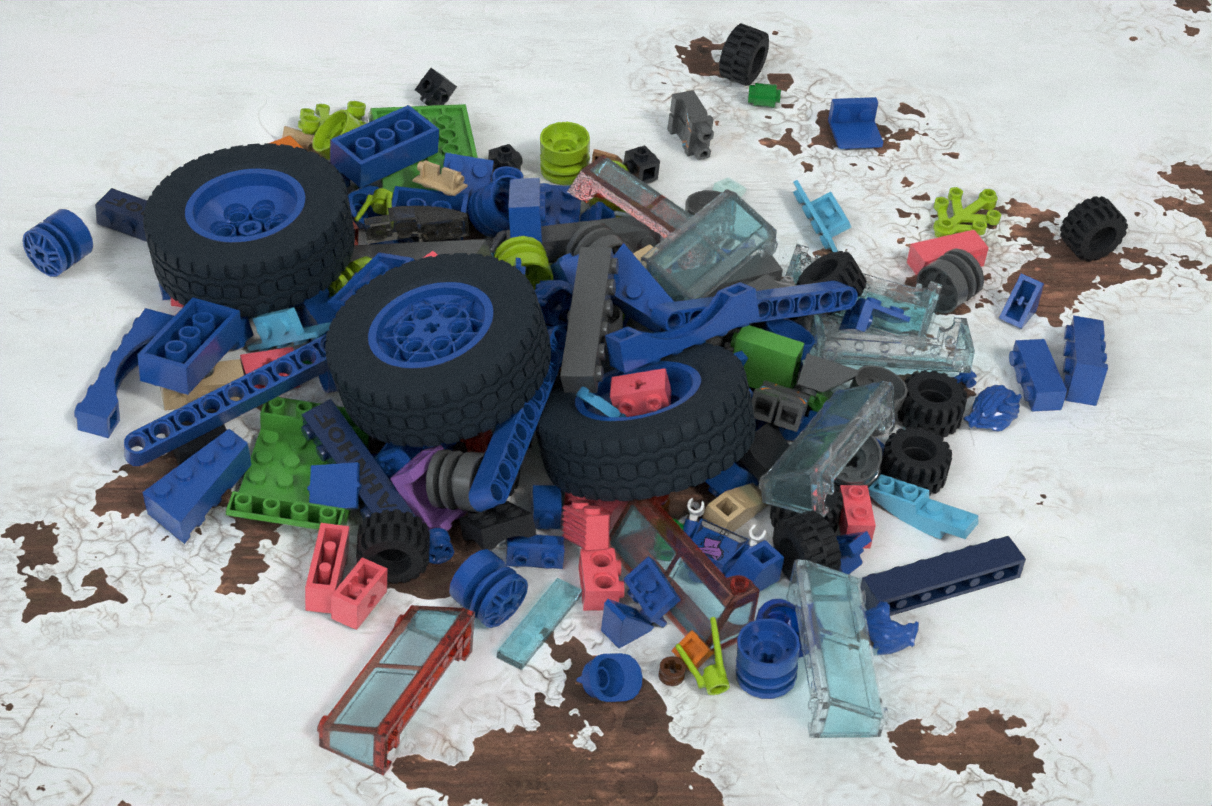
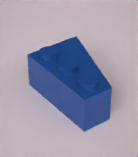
M623 243L614 255V258H618L619 271L618 274H614L613 279L616 282V293L611 295L610 300L621 309L623 314L651 331L664 332L665 330L652 323L651 313L657 305L674 301Z

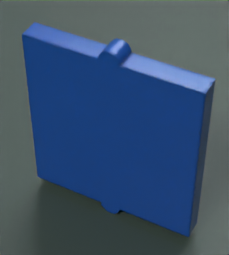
M354 462L312 465L310 485L307 487V490L310 491L309 503L345 508V510L358 509L359 489L362 487L359 483L360 464Z

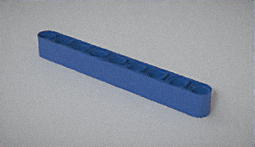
M838 281L756 291L760 318L750 323L848 310L857 302V291L853 287ZM714 297L659 304L651 313V321L655 326L665 331L676 329L700 314Z
M560 325L548 329L551 344V360L548 373L538 391L535 390V395L528 403H524L522 409L516 414H511V418L496 426L469 491L470 504L478 512L505 503L563 361L567 331Z
M327 334L130 432L124 439L125 460L133 466L144 465L329 371L325 352ZM303 361H310V362H312V364H309V365H308V364H304V363H302V362H303ZM279 373H287L289 376L283 377ZM255 385H263V386H265V388L258 389V388H256V387H254V386H255ZM239 397L241 400L233 401L230 398ZM208 409H214V410H216L217 412H216V413H208V412H206V410H208ZM189 421L193 424L189 426H184L181 423ZM158 434L168 435L166 438H158L156 436ZM135 446H140L143 448L140 451L131 450V448Z

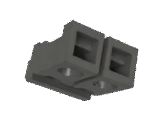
M694 90L672 94L671 113H669L667 130L671 135L677 134L687 156L695 155L698 160L709 158L711 154L709 148L710 141L714 136V131L712 130L713 117L711 115L707 116V110Z
M765 380L763 385L759 389L756 388L753 393L752 406L756 419L771 423L776 416L774 425L797 432L804 419L811 395Z

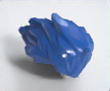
M561 280L540 281V284L535 286V293L547 326H557L559 324V315L563 314L571 306L574 286Z
M1004 385L987 387L978 394L972 405L971 413L963 419L969 422L970 428L976 427L992 429L997 432L1002 431L1013 420L1017 419L1020 412L1019 402L1022 396L1021 394L1016 395L1013 390L1007 389Z
M880 601L875 607L862 613L852 612L853 622L857 623L859 629H861L858 635L861 638L870 639L874 642L873 648L879 649L877 650V655L893 654L909 646H915L919 622L916 621L915 623L902 625L891 620L890 605L887 602Z

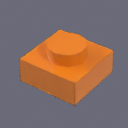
M693 630L678 643L697 669L714 653ZM674 647L671 651L675 654L676 657L682 659L679 652Z

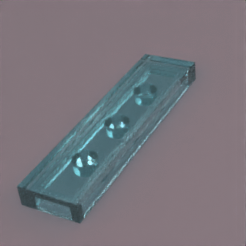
M557 578L497 650L496 658L523 670L580 599L582 589Z

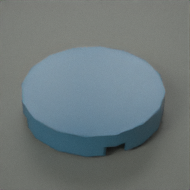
M584 386L576 394V396L606 417H626L625 414L619 412L620 410L600 396L589 393L590 390Z

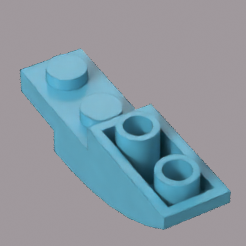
M881 474L868 488L869 495L888 512L912 527L938 539H941L946 533L966 539L978 525V515L929 499V490Z

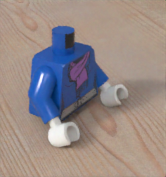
M691 498L687 504L690 513L689 519H685L683 526V547L681 552L686 558L685 567L690 571V579L696 584H702L706 578L720 583L744 551L764 540L768 541V533L765 529L760 537H755L759 526L757 524L753 525L749 530L750 537L752 538L749 543L750 539L702 518L699 522H696L697 518L703 515L705 506L702 501L699 510L691 509L694 501Z

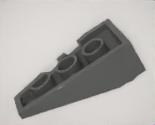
M807 353L797 387L801 388L800 392L816 397L817 393L822 395L856 378L859 370Z

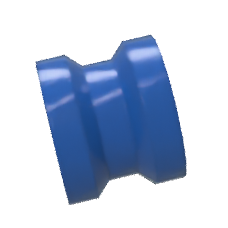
M443 528L430 529L429 562L433 564L445 563L454 554L449 533Z

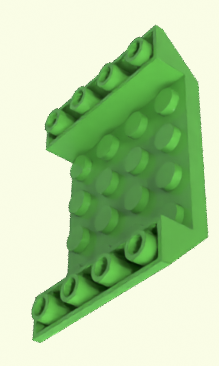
M466 104L411 106L439 129L438 153L421 160L422 162L427 160L440 165V174H442L445 153L478 158ZM403 107L371 108L368 113L369 122ZM420 161L381 179V188L387 189L394 193L395 186L435 190L412 182L415 177L420 175V171L417 170V165Z
M276 397L263 404L260 413V432L251 455L252 465L245 472L239 492H232L226 509V515L319 530L321 523L347 526L352 509L345 510V508L309 503L310 491L307 490V487L310 485L311 466L329 463L327 460L323 462L319 458L315 450L317 446L312 440L307 441L301 431L303 426L302 414L321 403ZM336 406L369 451L371 436L362 431L352 421L344 407Z

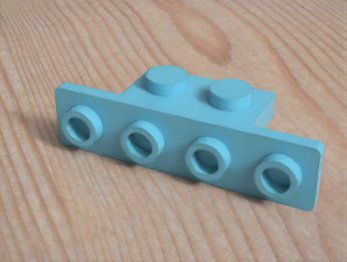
M795 180L793 183L796 190L793 191L797 202L799 205L804 203L802 209L807 219L813 218L810 223L816 234H822L819 238L824 248H830L834 253L838 250L832 237L851 228L849 220L832 192L810 202L798 180Z
M294 307L258 315L252 320L260 339L248 345L247 348L249 351L259 349L261 352L268 351L275 346L277 349H281L292 342L294 345H299L309 339L314 341L326 335L331 322L303 328Z

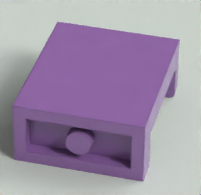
M442 445L422 450L390 478L415 516H419L422 519V523L427 524L428 531L434 528H443L447 531L452 527L451 522L453 520H457L467 513V511H462L459 508L455 510L447 508L437 509L431 505L426 491L428 466L433 455L438 450L444 449Z

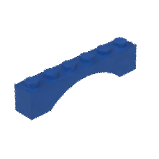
M741 282L721 289L700 314L676 329L649 333L625 327L605 335L610 366L623 373H632L637 371L640 366L657 363L665 356L681 353L683 349L692 345L703 344L709 338L726 335L729 330L737 327L748 326L751 321L760 318L756 289Z
M145 308L142 314L135 318L131 330L123 336L121 345L112 352L106 367L101 368L97 380L93 385L89 386L83 401L76 405L74 417L77 418L79 431L105 438L110 437L120 422L117 393L122 381L131 370L138 366V353L162 330L174 315Z

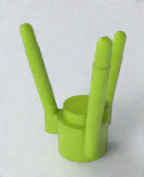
M378 188L374 191L373 195H367L366 202L354 220L358 222L371 205L375 213L382 214L381 230H387V222L389 224L392 223L393 193L387 189Z
M711 617L710 622L716 664L707 666L703 670L704 674L701 676L682 646L676 644L675 648L695 677L698 688L706 687L709 695H718L726 692L730 685L723 664L716 618Z

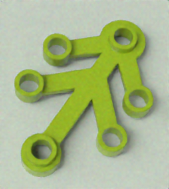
M349 101L346 111L360 122V125L366 124L364 121H361L362 116L365 115L366 104L360 101ZM316 104L315 111L309 108H302L300 110L299 118L301 120L298 121V128L305 134H315L319 126L330 116V106Z
M958 187L949 189L948 199L937 197L933 206L938 215V220L933 225L936 237L975 230L978 235H984L987 223L998 225L1001 213L997 210H992L996 207L998 199L996 192L992 189H984L979 193L978 199L964 209L961 202L963 190ZM949 200L951 201L954 216L950 219L947 215ZM980 209L989 210L987 215L975 214ZM967 222L973 223V225H965L960 223Z

